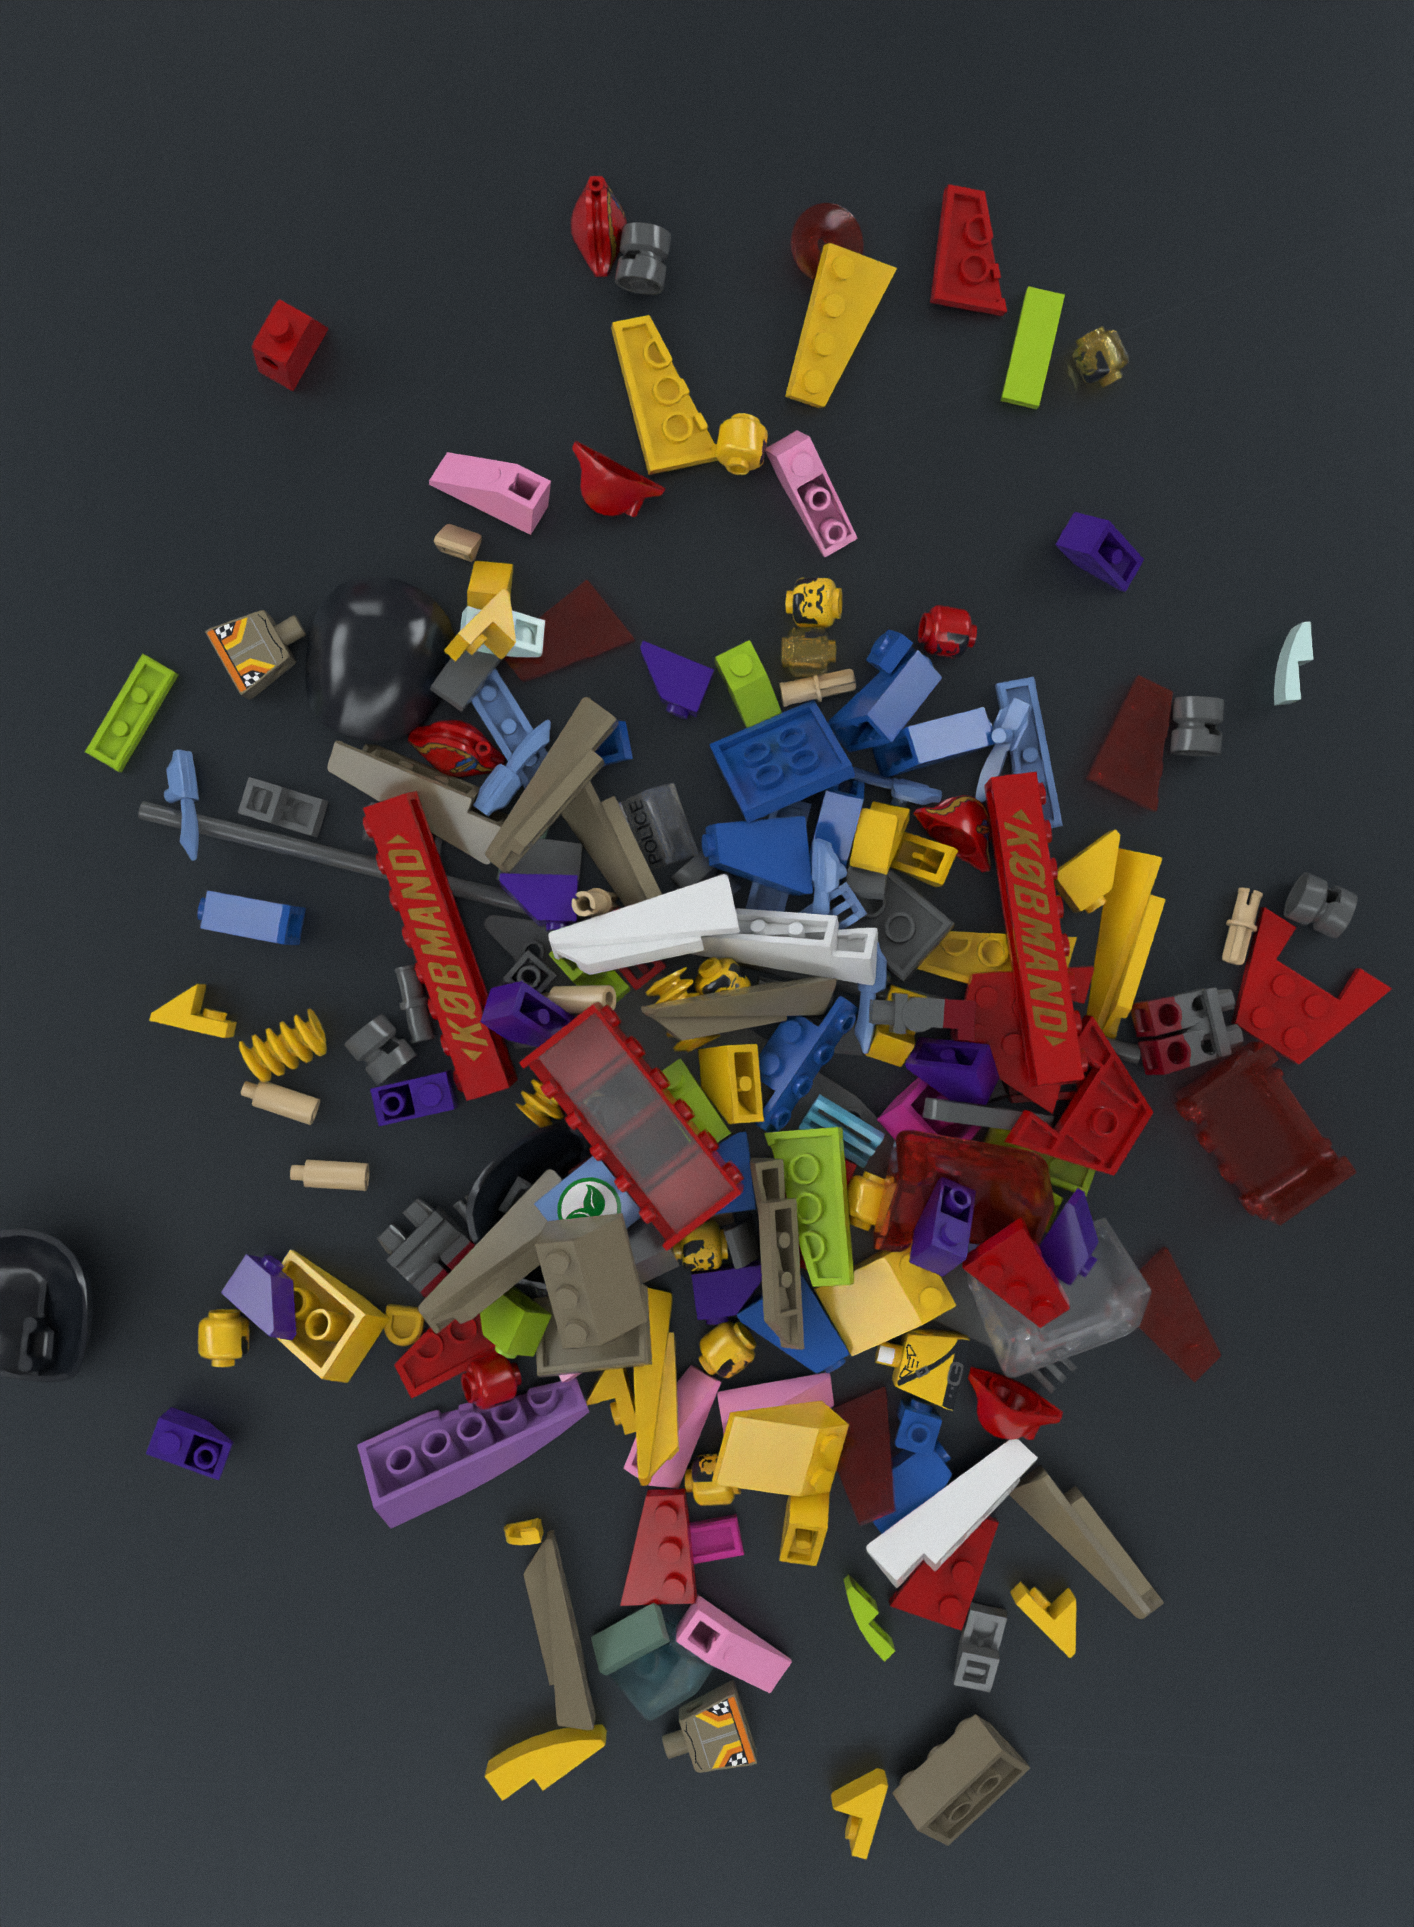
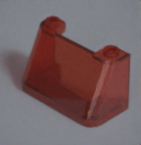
M904 1130L897 1134L891 1152L874 1230V1249L902 1252L911 1246L914 1228L941 1177L976 1191L969 1238L970 1244H982L1022 1217L1031 1238L1039 1246L1055 1208L1049 1168L1046 1161L1040 1155L1028 1150L916 1130Z

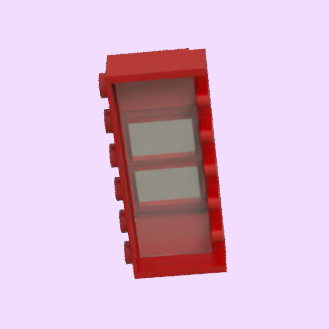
M598 1001L520 1061L519 1064L523 1069L529 1066L543 1083L540 1088L548 1099L554 1097L568 1115L565 1117L567 1124L573 1130L577 1128L592 1146L589 1149L592 1156L598 1162L601 1160L605 1162L616 1176L614 1183L622 1193L627 1191L641 1208L638 1211L640 1217L646 1224L653 1223L665 1239L662 1246L668 1251L742 1194L744 1185L741 1181L744 1180V1176L731 1160L726 1163L716 1150L720 1146L707 1129L701 1132L691 1119L695 1117V1114L690 1106L682 1098L676 1101L667 1088L671 1084L664 1073L657 1066L651 1069L643 1059V1056L646 1054L644 1048L634 1036L627 1037L618 1025L622 1022L616 1012L608 1004L603 1007Z

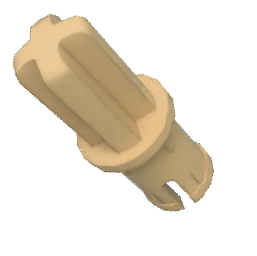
M852 669L821 675L813 672L812 677L785 683L781 682L779 683L783 706L817 699V702H822L823 697L854 691L856 689L854 672Z
M601 888L580 891L575 894L579 899H572L573 911L579 916H589L591 918L612 912L619 906L616 903L617 894L607 892Z
M1238 888L1232 919L1226 922L1229 930L1222 960L1234 965L1244 964L1252 932L1257 931V926L1254 924L1263 893L1253 890L1249 905H1247L1250 891L1248 888Z

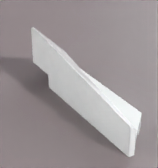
M723 874L552 931L548 934L556 959L559 960L565 957L575 962L579 970L592 975L704 951L702 936L740 932L729 878Z
M735 908L740 932L702 936L704 951L691 953L711 958L716 957L717 959L732 958L739 963L874 985L876 979L877 928L838 929V917L834 915Z
M1008 1440L870 1542L866 1547L868 1554L896 1588L905 1581L923 1560L936 1571L1016 1488L1020 1482L1019 1478L1036 1462L1038 1457L1020 1440Z

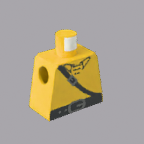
M915 1328L902 1334L900 1345L889 1342L879 1344L875 1354V1363L894 1367L892 1381L897 1388L953 1411L970 1339L958 1331Z

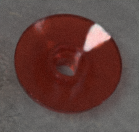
M816 204L806 209L794 224L791 234V250L794 260L799 269L814 281L822 254L818 248L819 239H822L826 244L832 243L858 254H863V236L858 222L848 210L837 204Z

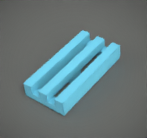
M821 1094L818 1095L798 1127L800 1130L842 1127L845 1157L862 1168L865 1167L870 1156L872 1157L877 1146L881 1144L885 1136L878 1129ZM818 1110H823L827 1114L831 1115L840 1122L844 1123L853 1130L870 1139V1143H867L863 1139L854 1135L850 1132L848 1128L844 1127L843 1125L835 1123L832 1120L825 1117L824 1115L820 1114Z

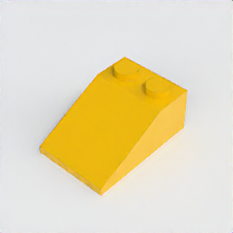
M913 1234L905 1236L854 1265V1284L817 1286L814 1288L851 1356L922 1326L957 1306L940 1275L909 1263Z
M289 1250L282 1261L284 1265L282 1271L293 1280L296 1336L293 1340L277 1339L321 1379L348 1383L390 1319L365 1297L296 1251Z
M822 1400L730 1412L712 1481L720 1486L798 1497L830 1492L849 1424Z

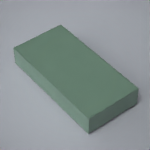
M655 1603L648 1605L591 1637L599 1672L606 1676L670 1642L661 1607Z

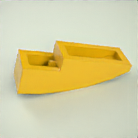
M603 1724L594 1725L593 1730L568 1727L531 1737L509 1747L490 1759L487 1764L485 1778L502 1801L532 1779H535L540 1788L545 1790L603 1748L606 1744L607 1730Z

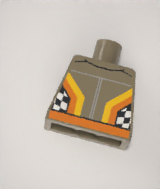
M265 610L251 613L205 631L240 695L248 700L257 696L295 665L297 661L288 645L307 635L296 615L276 625L271 615Z
M734 1680L683 1705L679 1709L681 1730L662 1736L668 1759L689 1753L694 1770L698 1773L757 1764L756 1746Z

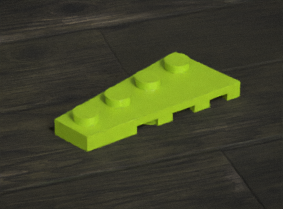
M833 1127L764 1133L768 1146L772 1148L774 1158L783 1159L787 1198H796L799 1245L812 1287L854 1284L843 1128Z

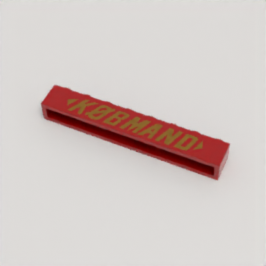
M1037 772L991 777L984 785L1029 1085L1030 1088L1077 1082L1084 1079V1072L1088 1070V1060L1085 1050L1079 1047L1077 1033L1082 1031V1021L1079 1011L1074 1010L1072 995L1076 993V983L1073 973L1067 970L1066 957L1070 954L1068 936L1066 933L1062 934L1060 919L1064 916V906L1061 896H1056L1054 881L1058 878V868L1055 858H1050L1048 843L1052 841V829L1049 820H1044L1042 805L1046 804L1045 786L1043 782L1038 783Z
M417 791L405 793L364 807L363 825L367 835L375 841L378 850L376 854L377 865L381 873L387 875L391 890H389L390 902L394 910L400 912L403 920L402 935L406 945L414 951L417 960L415 963L416 975L420 983L426 985L430 997L428 999L429 1012L434 1020H438L442 1030L441 1045L444 1053L448 1057L451 1056L455 1067L453 1077L459 1092H463L466 1101L511 1087L518 1078L504 1038L480 1022L488 999V993Z

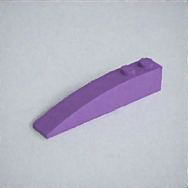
M574 1378L569 1382L562 1383V1381L529 1388L528 1393L515 1396L513 1401L489 1409H480L474 1403H465L459 1405L458 1410L441 1413L439 1410L427 1412L358 1444L357 1447L373 1508L391 1529L464 1495L528 1458L590 1412L577 1378Z

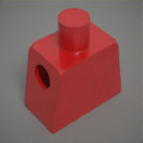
M279 299L276 301L252 344L258 371L287 389L294 391L326 335L328 327Z

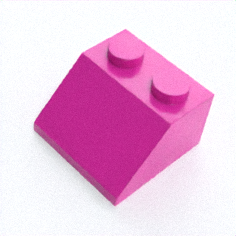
M918 1077L890 1103L877 1118V1121L927 1175H930L952 1163L982 1126L924 1118L923 1111L926 1097L949 1099Z

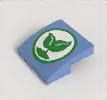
M593 1156L534 1203L547 1221L623 1213L627 1229L640 1218L638 1213L640 1210L639 1206L627 1191L622 1193L614 1183L615 1177L602 1161L598 1162Z

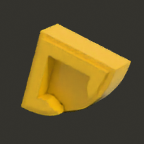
M536 1518L506 1524L504 1526L506 1541L512 1545L541 1543L543 1536L541 1519Z

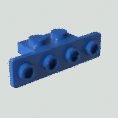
M839 996L819 1027L801 1015L787 1016L786 1021H781L758 1056L760 1081L775 1092L763 1109L764 1121L755 1122V1125L767 1132H778L787 1125L791 1118L792 1110L800 1098L810 1091L813 1079L821 1067L831 1060L834 1048L841 1037L853 1027L856 1015L859 1012L858 1007L844 997Z

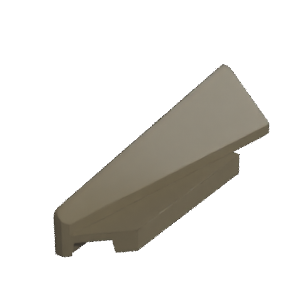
M584 697L485 852L486 858L502 872L510 873L604 766L603 759L595 751L619 725L617 719L588 697Z
M342 741L334 743L327 766L329 772L379 802L417 791L431 833L486 865L491 863L486 858L485 852L507 819L508 814L495 811L488 817L474 807L473 804L477 799L480 787L459 778L443 774L437 769L379 745L365 744L363 749L360 750Z
M589 781L561 815L625 907L662 895L615 796L600 802L591 781Z
M819 976L787 982L775 981L641 1006L643 1014L652 1017L666 1028V1032L675 1039L684 1041L786 1021L787 1016L824 1015L837 982L836 978Z
M751 1158L750 1169L759 1216L764 1321L780 1338L781 1347L802 1350L804 1349L797 1200L796 1198H785L783 1159Z
M551 1169L546 1170L418 1306V1311L435 1333H439L455 1319L460 1324L472 1320L540 1265L535 1243L547 1220L534 1203L562 1181L555 1171Z
M1040 1465L1022 1478L1016 1488L1009 1494L1136 1618L1144 1619L1164 1604L1163 1600L1076 1486L1063 1495L1042 1465Z
M550 1530L533 1559L530 1560L525 1568L523 1575L549 1685H554L557 1724L558 1726L593 1730L596 1713L587 1680L588 1671L555 1531Z

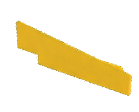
M1118 848L1112 890L1104 895L1107 901L1102 907L1094 961L1095 968L1092 975L1087 1015L1093 1016L1105 1036L1115 1039L1117 1036L1121 1018H1127L1132 1009L1166 900L1150 895L1163 858Z
M648 1288L652 1365L633 1367L637 1467L641 1486H647L651 1482V1477L667 1460H671L679 1451L676 1341L674 1332L669 1333L673 1295L672 1293Z

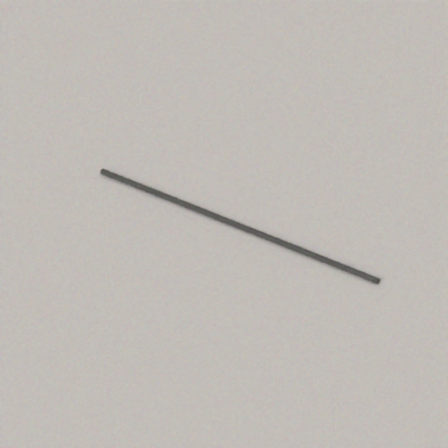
M142 801L138 818L181 829L182 811ZM197 814L199 834L388 880L387 875H383L379 870L375 857ZM446 875L455 897L526 914L502 888ZM578 915L577 923L591 919V917ZM736 962L739 967L792 980L814 977V975ZM836 979L837 983L834 990L857 996L861 995V991H858V983ZM892 984L886 985L884 991L876 993V1000H885ZM900 987L915 992L917 994L926 996L927 998L949 999L917 990ZM1106 1037L1120 1060L1134 1064L1139 1062L1141 1056L1139 1045Z

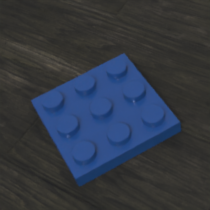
M814 700L709 744L712 754L747 823L855 777L850 760Z

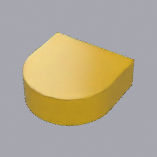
M388 1304L386 1306L385 1315L390 1319L384 1327L387 1338L398 1346H408L416 1342L423 1332L425 1319L418 1311V1307Z

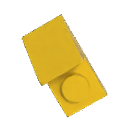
M503 588L446 647L444 651L455 662L466 651L473 655L483 644L500 659H503L516 643L510 593Z
M876 801L872 802L870 809L862 808L851 852L850 866L887 875L909 822L910 809Z
M197 984L153 1011L149 1021L221 1038L234 1037L237 1022L226 1020L227 1013L204 1008L203 1014H200L206 984Z
M890 985L885 1000L891 1001V993L908 994V998L927 997ZM876 1024L869 1053L865 1055L902 1067L914 1049V1035L916 1032L906 1029V1034L889 1032V1025Z
M626 1368L602 1370L586 1398L587 1406L615 1398V1402L610 1403L615 1425L622 1424L625 1435L636 1432L635 1399Z
M1020 1581L1010 1591L1016 1605L1071 1658L1076 1653V1598L1070 1588H1067L1051 1604L1035 1586L1029 1590Z
M876 1768L831 1794L833 1809L850 1815L846 1825L845 1838L849 1839L852 1856L867 1860L888 1789L885 1770Z

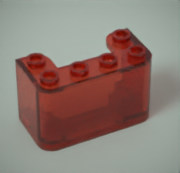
M1251 1041L1177 1092L1176 1097L1178 1101L1174 1103V1106L1186 1122L1192 1121L1199 1131L1195 1136L1203 1149L1208 1154L1214 1152L1221 1163L1217 1166V1169L1222 1177L1230 1185L1235 1183L1243 1194L1239 1197V1201L1252 1217L1257 1215L1263 1222L1267 1220L1280 1226L1357 1172L1346 1156L1338 1159V1156L1330 1147L1333 1145L1331 1141L1321 1136L1281 1078L1284 1075L1282 1070L1272 1067V1064L1279 1059L1268 1043Z

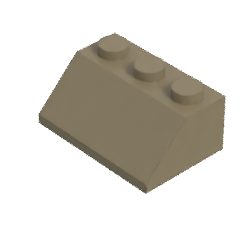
M623 1213L547 1221L535 1243V1248L563 1349L601 1346L647 1322L649 1315Z
M975 1714L973 1717L966 1718L960 1722L955 1729V1734L945 1743L935 1746L929 1752L928 1759L918 1769L905 1774L900 1780V1786L892 1794L919 1832L949 1846L1030 1769V1766L989 1722Z

